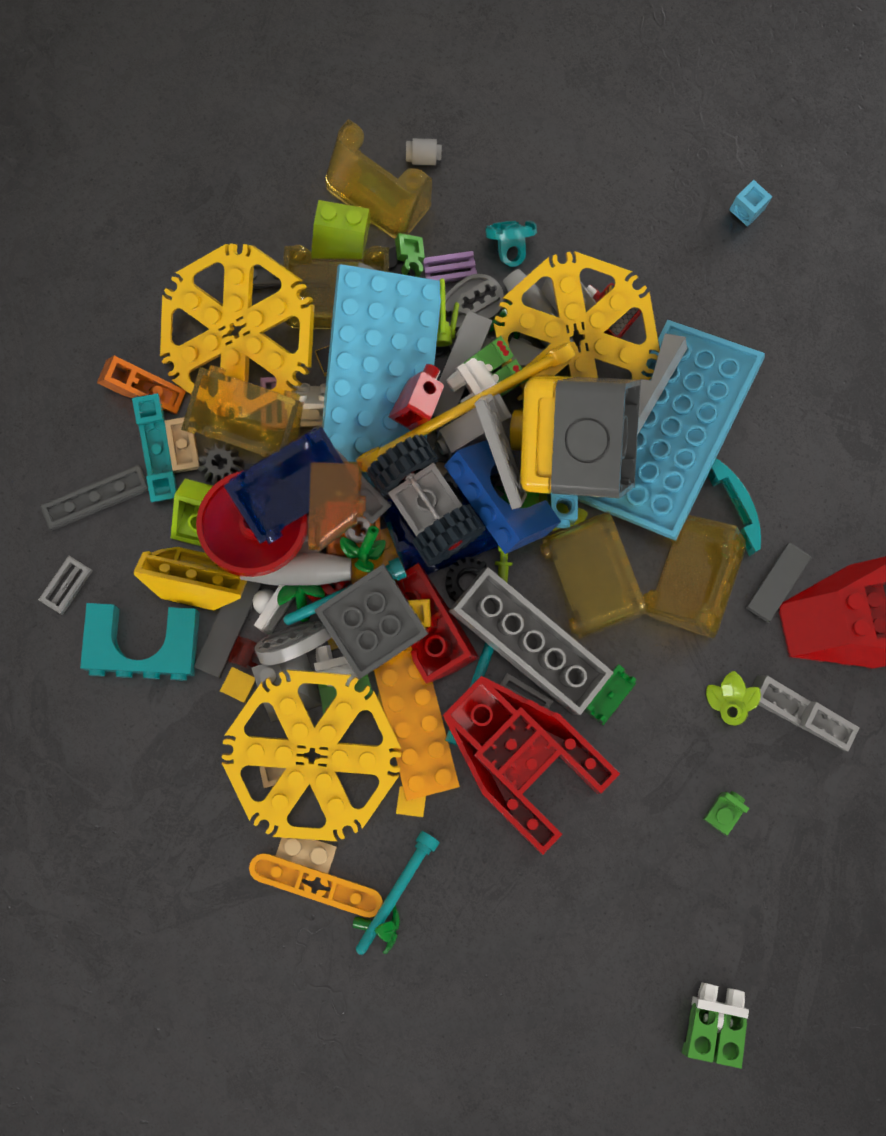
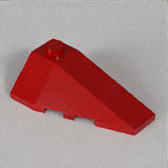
M417 563L405 571L407 577L397 581V585L407 600L430 599L431 627H425L429 634L411 646L412 660L425 684H428L459 671L478 659L479 656L456 618L448 612L450 610L423 567L420 563Z

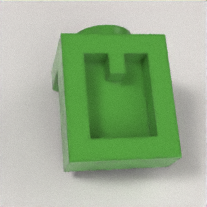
M733 791L730 794L728 792H721L703 820L728 836L741 815L747 813L749 807L743 804L745 799Z

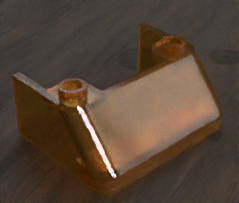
M327 460L311 462L309 550L321 551L354 526L360 517H363L366 511V496H361L362 462Z

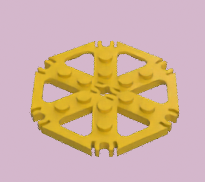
M231 243L230 245L225 244L175 272L183 279L172 276L171 280L177 284V289L173 291L172 289L165 288L164 291L167 295H162L160 357H165L162 363L169 364L173 362L174 369L167 373L168 376L179 375L177 378L172 379L174 383L218 415L229 416L230 408L233 406L236 410L235 417L248 416L298 390L292 386L302 385L297 380L296 373L300 371L302 374L308 375L309 371L307 368L312 366L315 309L314 304L309 305L313 301L312 297H306L303 300L300 297L301 291L307 288L304 284H298L303 281L255 246L243 244V251L239 255L237 253V244ZM218 262L224 266L223 304L194 284V277L197 273ZM261 265L280 279L281 289L252 306L254 266ZM180 308L209 328V330L177 346L172 340L173 313L176 309ZM296 316L300 321L299 348L297 352L292 354L265 335L264 332ZM233 325L237 327L243 326V328H241V330L238 332L240 337L234 335L228 336L232 334V331H234ZM221 356L219 392L212 396L191 381L190 373ZM249 358L273 374L277 380V384L273 389L254 399L248 397Z
M576 251L573 252L575 263H572L573 257L571 252H567V261L565 264H561L557 260V254H555L551 259L553 268L549 263L548 257L502 298L512 303L511 306L505 302L499 303V307L506 309L507 315L503 318L499 316L494 318L497 322L504 323V326H498L493 323L496 338L502 336L509 347V335L512 332H518L550 343L522 369L546 357V354L554 348L570 342V337L574 335L575 324L576 331L579 335L583 334L584 340L580 341V353L576 343L570 342L576 354L568 364L570 377L598 378L595 364L596 359L630 371L632 379L649 380L652 378L646 377L641 373L642 371L647 374L654 372L653 369L647 367L646 363L648 359L657 360L658 356L656 354H649V350L656 351L657 353L660 352L650 291L640 298L639 295L643 294L647 287L644 285L639 290L633 288V281L638 276H631L625 281L627 275L633 271ZM584 268H590L610 275L615 280L614 288L587 312L580 282V272ZM542 277L552 279L559 317L527 307L522 302V295ZM631 308H638L642 312L646 339L642 344H634L604 333ZM509 359L508 361H506L505 363H503V364L501 365V367H503V366H505L506 364H508L509 362H511L512 359ZM550 366L534 376H555L565 366L560 368ZM526 382L519 385L522 389V393L516 398L518 401L524 399V387L526 385Z
M287 669L286 671L291 681H287L286 674L281 671L279 672L282 680L281 684L274 685L270 677L266 678V685L270 690L267 691L263 686V682H261L224 735L234 736L236 739L226 738L223 740V744H229L233 747V752L230 754L223 753L222 759H233L234 762L227 763L223 761L222 765L249 821L258 812L259 814L254 820L255 826L261 820L269 822V827L265 833L270 834L276 825L278 829L272 837L337 841L338 839L333 831L337 830L339 838L345 839L343 827L351 826L354 833H357L358 825L354 821L356 819L363 829L399 777V774H389L388 771L400 772V766L391 765L390 759L401 757V752L398 750L390 751L389 749H401V746L375 691L373 690L372 694L365 699V696L370 691L369 685L361 692L355 690L354 686L358 681L357 677H354L350 681L349 686L345 684L351 674ZM304 683L332 685L337 691L336 697L315 727L298 693L299 686ZM267 702L273 706L288 739L248 736L245 733L244 727L261 703ZM362 710H368L373 714L383 735V741L380 745L339 743L344 733ZM310 748H315V752L323 756L315 758L314 762L311 763L309 762V757L297 754L308 753ZM250 765L286 768L263 801L258 802L251 798L241 777V769ZM336 772L372 774L378 777L379 785L365 806L357 809L352 806ZM309 784L326 817V823L321 828L292 826L287 821L288 814Z

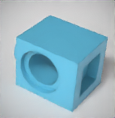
M753 180L736 196L729 210L748 227L766 209L772 196Z
M547 493V502L561 521L555 528H569L570 525H574L578 519V495ZM556 504H565L569 512L566 514L560 513L556 508Z

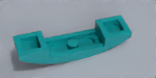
M157 393L132 398L148 475L146 479L150 501L152 503L174 499L177 483L175 473L172 470L165 417L160 396Z
M716 458L707 477L713 487L723 483L745 526L737 534L748 555L751 556L761 549V529L757 511L740 479L731 469Z

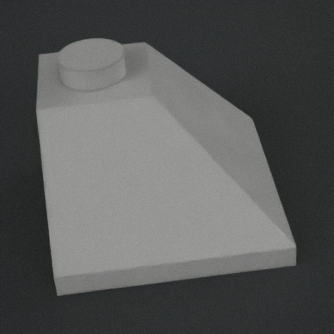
M305 653L280 664H261L252 667V672L257 687L263 682V686L269 691L270 689L266 685V678L270 677L274 685H279L282 681L279 676L281 671L286 674L287 681H291L290 675L286 671L287 669L312 671ZM304 683L299 686L298 693L306 710L322 705L317 684ZM264 702L270 721L279 720L273 706L270 703Z

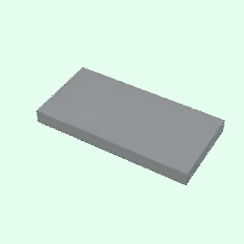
M488 394L480 397L474 404L513 510L522 506L527 493L521 487L520 473L493 396Z

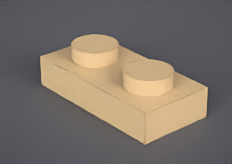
M191 416L165 420L173 472L181 473L197 470L200 467Z
M281 838L275 856L328 874L337 846L319 840Z

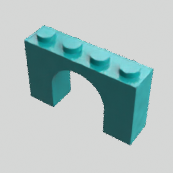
M86 603L80 668L89 671V676L104 677L105 672H116V677L132 678L133 673L143 674L145 679H160V675H171V680L186 681L187 676H195L194 665L197 656L200 612L197 609L168 607L166 638L161 649L147 659L132 660L122 653L118 645L117 633L120 608L114 604Z

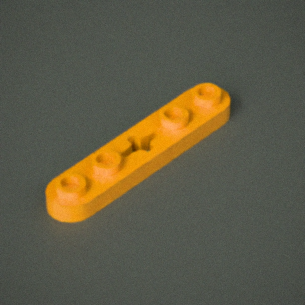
M262 853L256 855L249 865L250 875L258 882L363 917H374L383 904L381 894L375 889L271 854ZM316 877L321 878L320 883L325 887H330L331 890L319 889L316 893H313L312 887L303 883L302 880L314 881Z

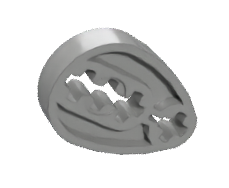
M473 274L457 283L445 295L446 316L452 315L454 304L456 302L459 303L455 332H458L459 327L462 326L468 311L494 320L495 316H498L502 310V307H499V303L504 301L502 299L504 297L502 287L494 278L485 274ZM487 288L490 291L495 290L494 297L490 295L485 296L482 304L476 301L473 304V310H470L468 307L463 309L464 302L472 303L475 300L476 294L482 297L485 295Z
M314 621L289 627L264 637L255 645V652L261 664L275 665L299 657L322 645L332 637L322 621Z

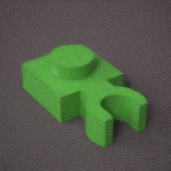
M398 233L395 244L397 260L404 261L401 272L403 275H407L411 268L415 271V277H419L423 271L422 262L425 258L423 239L418 236Z

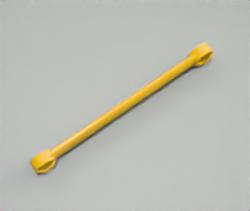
M570 342L554 348L546 354V357L386 445L375 447L355 459L361 471L368 472L367 469L371 467V463L377 461L380 455L385 454L389 448L395 447L397 443L404 442L405 439L413 438L415 435L422 434L425 436L476 407L474 403L480 397L488 394L492 396L501 394L550 366L558 368L567 366L576 355Z

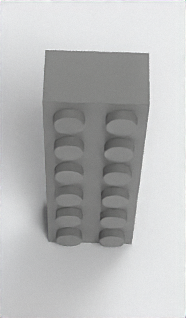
M489 567L480 571L448 611L572 715H581L614 673Z

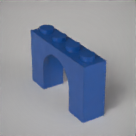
M488 440L457 450L444 465L505 554L547 536L561 523L546 500L527 508L512 510L510 504L505 502L496 493L490 476L499 472Z

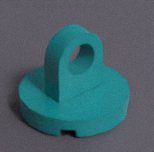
M516 221L493 223V225L485 227L486 238L498 240L500 260L510 267H516L526 257L525 237L537 234V225L533 221H526L525 226ZM516 246L518 255L515 259L509 260L507 258V251L510 247Z

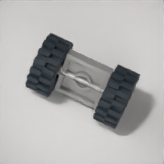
M421 434L415 435L413 438L409 437L404 442H399L395 447L386 450V453L380 455L377 461L371 463V467L367 469V474L381 496L388 497L390 495L417 536L413 540L414 546L427 566H434L443 560H447L453 554H457L461 549L466 548L469 543L474 542L485 531V526L470 504L462 506L436 467L439 457Z

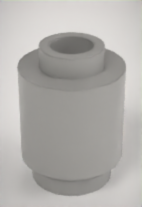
M413 138V141H406V162H412V165H436V160H441L442 144H437V139Z

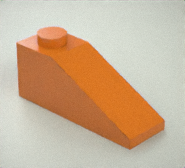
M115 355L106 360L97 384L131 399L158 393L163 410L172 414H177L186 393L184 389Z

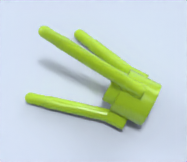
M441 278V304L437 347L449 346L452 344V340H455V328L459 310V303L456 302L449 326V322L446 321L445 280Z

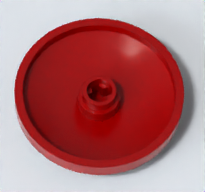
M243 470L224 477L207 492L197 514V535L203 550L219 568L238 576H263L283 568L298 554L307 535V510L298 490L282 476L265 470Z

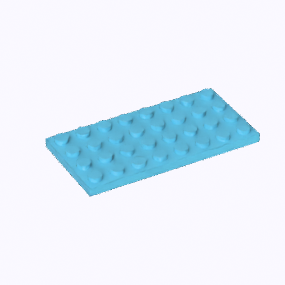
M340 264L337 266L321 433L376 488L367 472L361 471L355 459L375 447H382L411 431L389 418V414L407 381L422 372L426 364L434 365L441 304L440 281ZM317 469V479H316V481L329 482V483H331V482Z
M667 320L658 338L659 348H661L666 333L686 337L687 350L638 434L635 487L621 498L579 496L578 500L581 503L676 541L765 358V353ZM652 350L651 353H650V354H656L657 356L659 355V353H657L656 351H653V350ZM648 359L647 367L654 370L657 360ZM643 371L641 372V373H642L643 375H645L646 377H652V376H653V373L647 374V373H644Z

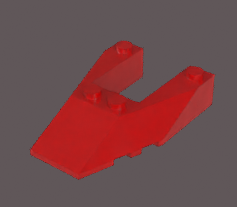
M886 556L848 565L782 602L778 611L789 657L833 662L849 666H862L871 669L886 666V595L883 587L886 585Z
M483 676L443 714L482 795L542 855L563 834L523 795L536 779L558 757L596 794H602L620 775L560 714L540 706L538 703L526 699Z

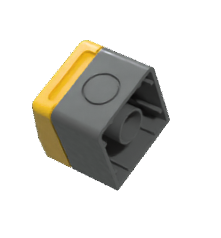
M545 375L531 377L524 387L523 408L513 411L510 423L511 449L521 451V487L527 492L607 498H621L635 487L641 380Z

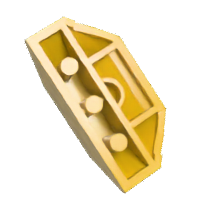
M181 547L160 549L152 553L150 551L142 552L134 569V575L159 598L213 611L241 599L247 581L241 580L240 576L219 568L210 560L206 553Z

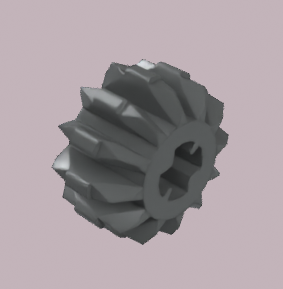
M214 443L213 451L209 448L204 449L207 457H199V461L203 465L198 470L204 474L203 479L205 482L212 480L213 486L224 477L243 470L239 466L244 463L243 458L237 457L239 454L238 449L233 448L230 450L228 443H225L222 449H220L218 443ZM224 461L223 469H218V462Z

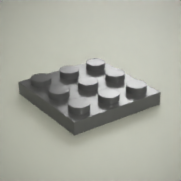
M384 564L315 609L318 617L358 679H362L429 634Z

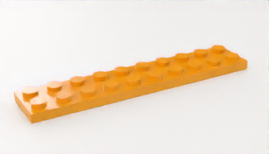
M393 527L381 529V540H385L386 544L380 558L377 560L369 559L374 564V570L382 564L388 565V561L399 557L402 564ZM351 558L352 584L369 574L354 566L358 558ZM411 646L374 670L384 713L401 746V749L393 748V750L401 752V757L395 758L397 766H400L399 774L406 801L460 787L449 743L445 741L446 732L433 682L425 684L412 660Z

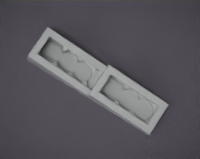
M471 311L467 312L439 381L443 383L444 388L432 416L436 417L460 403L459 401L464 394L466 386L464 385L453 392L446 383V379L455 372L456 367L483 348L493 320Z
M665 333L651 381L640 379L638 434L687 350L686 337Z
M757 675L752 687L760 688L761 698L759 706L844 751H849L859 730L858 726L821 704L809 701L771 677Z

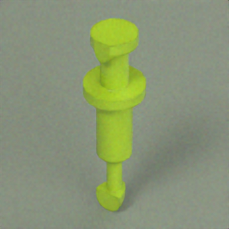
M498 545L500 561H495V565H498V576L508 583L509 566H512L513 563L508 562V553L505 554Z

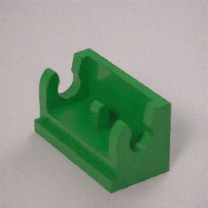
M619 664L612 669L614 673L584 710L602 726L636 684V678L627 675L624 672L625 669Z

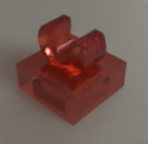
M238 636L227 661L245 668L247 666H258V664L251 661V656L255 652L257 642Z

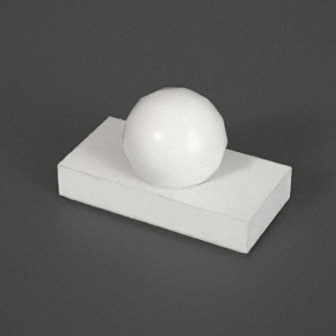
M279 585L275 592L270 589L259 590L253 597L254 609L261 614L254 626L267 635L272 634L293 601L291 599L283 605H278V593L285 585Z

